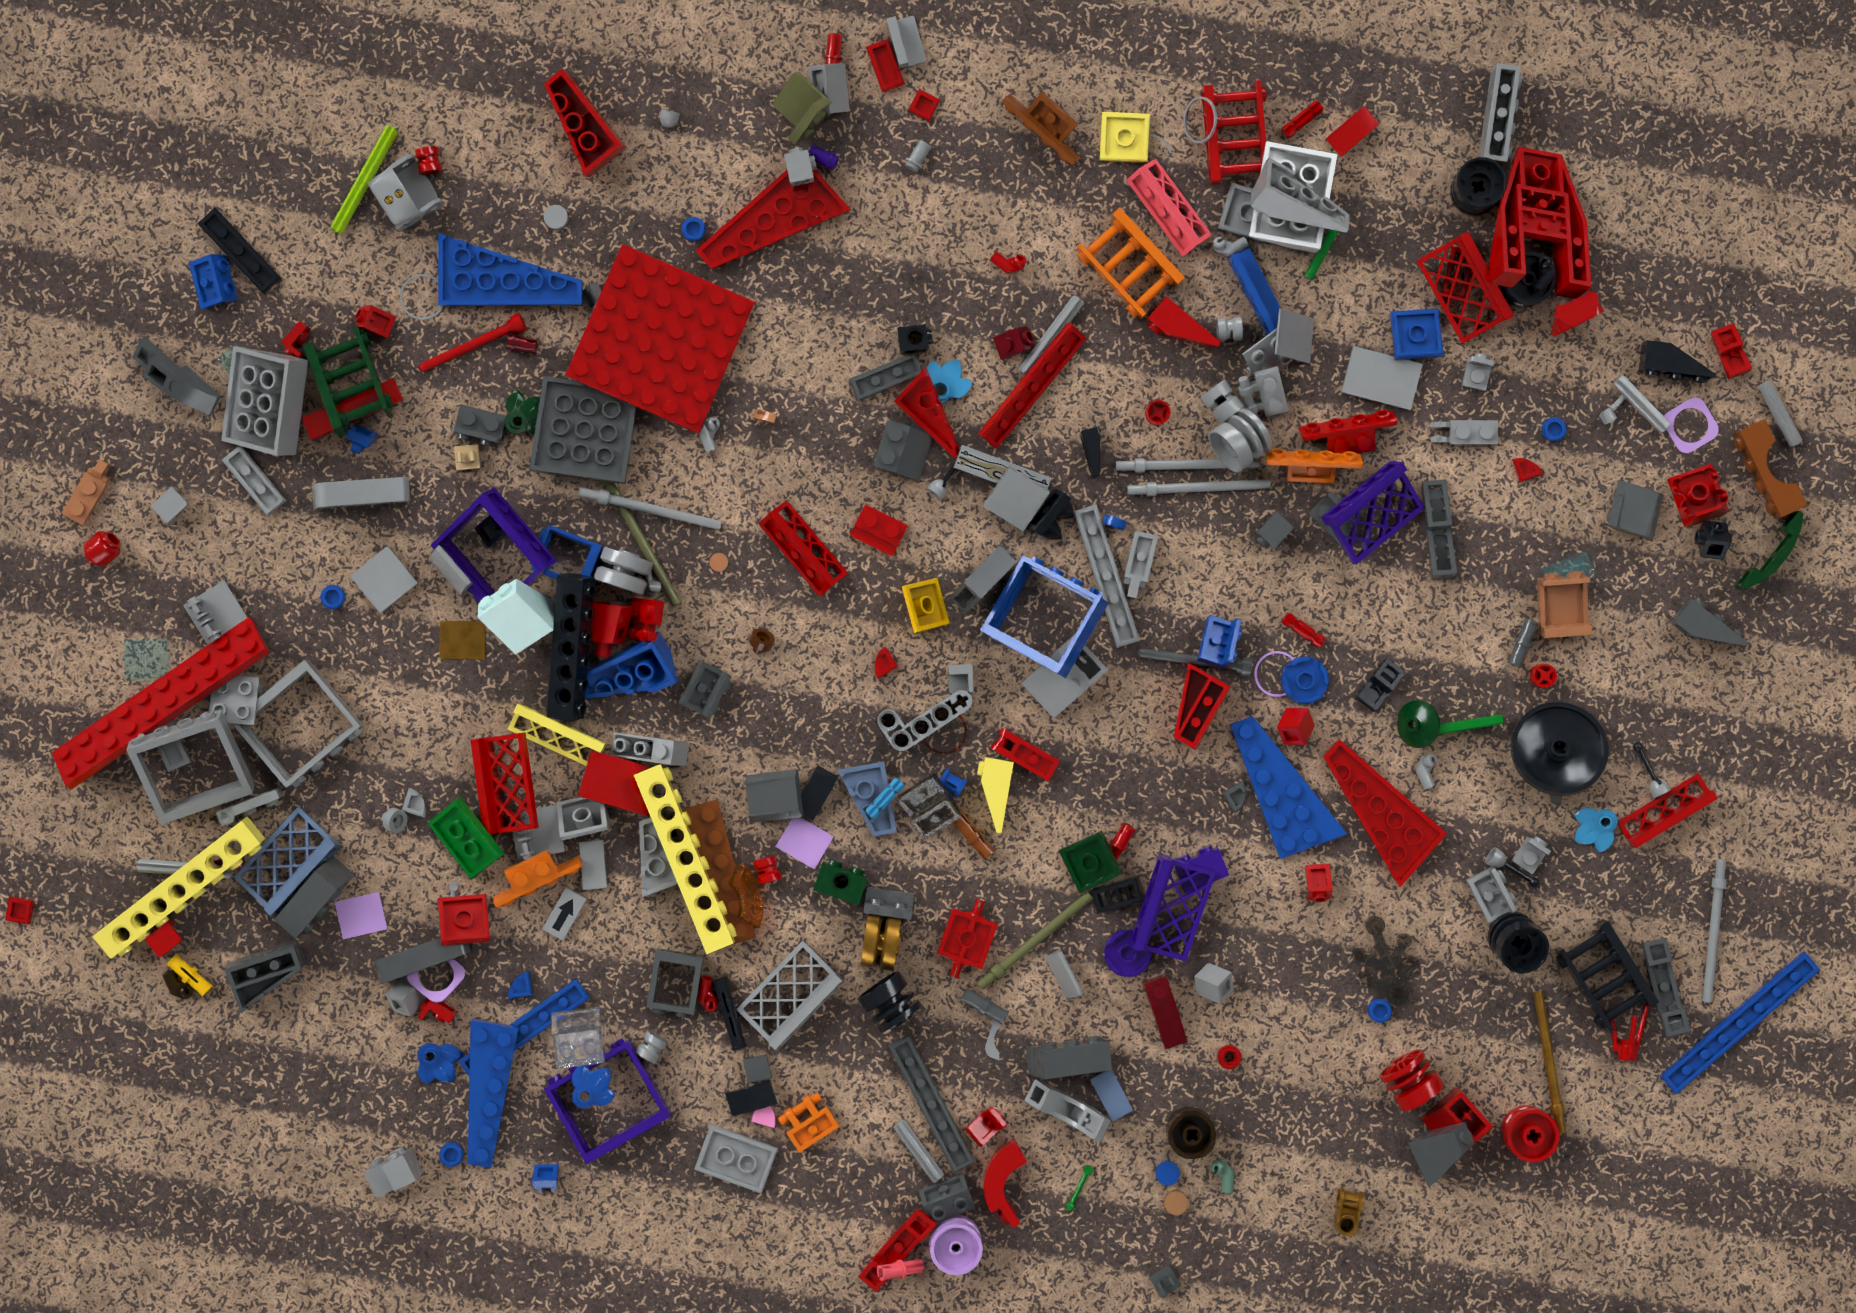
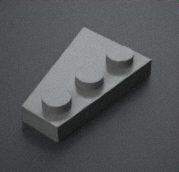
M651 817L639 821L642 897L678 883Z

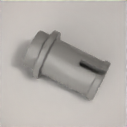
M918 140L910 157L905 159V166L917 173L919 169L923 168L922 163L932 147L926 142Z

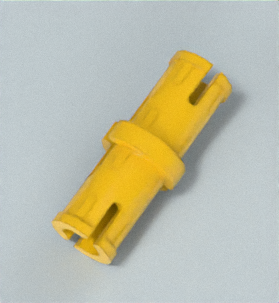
M178 954L173 956L167 963V966L182 978L181 981L184 984L188 983L202 997L213 987L212 984L198 973L196 967L192 968ZM182 968H184L189 974H191L198 981V983H196L190 976H188L182 970Z

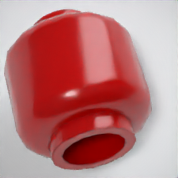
M98 531L84 543V557L92 565L105 567L120 554V541L109 531Z

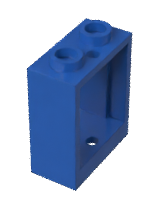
M548 525L547 529H542L539 540L547 549H549L554 534L590 547L591 549L581 575H594L604 546ZM532 565L531 570L535 571L536 568ZM547 570L543 575L557 580V575L560 574Z

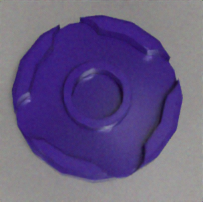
M1132 929L1120 930L1112 934L1104 948V959L1108 967L1115 974L1124 977H1134L1143 973L1151 960L1150 951H1139L1131 946Z

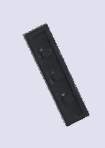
M214 207L197 223L263 294H266L282 279L217 208Z

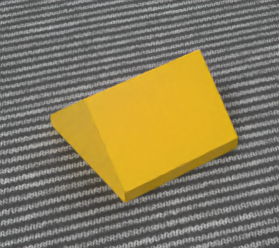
M938 578L902 586L914 633L950 624Z

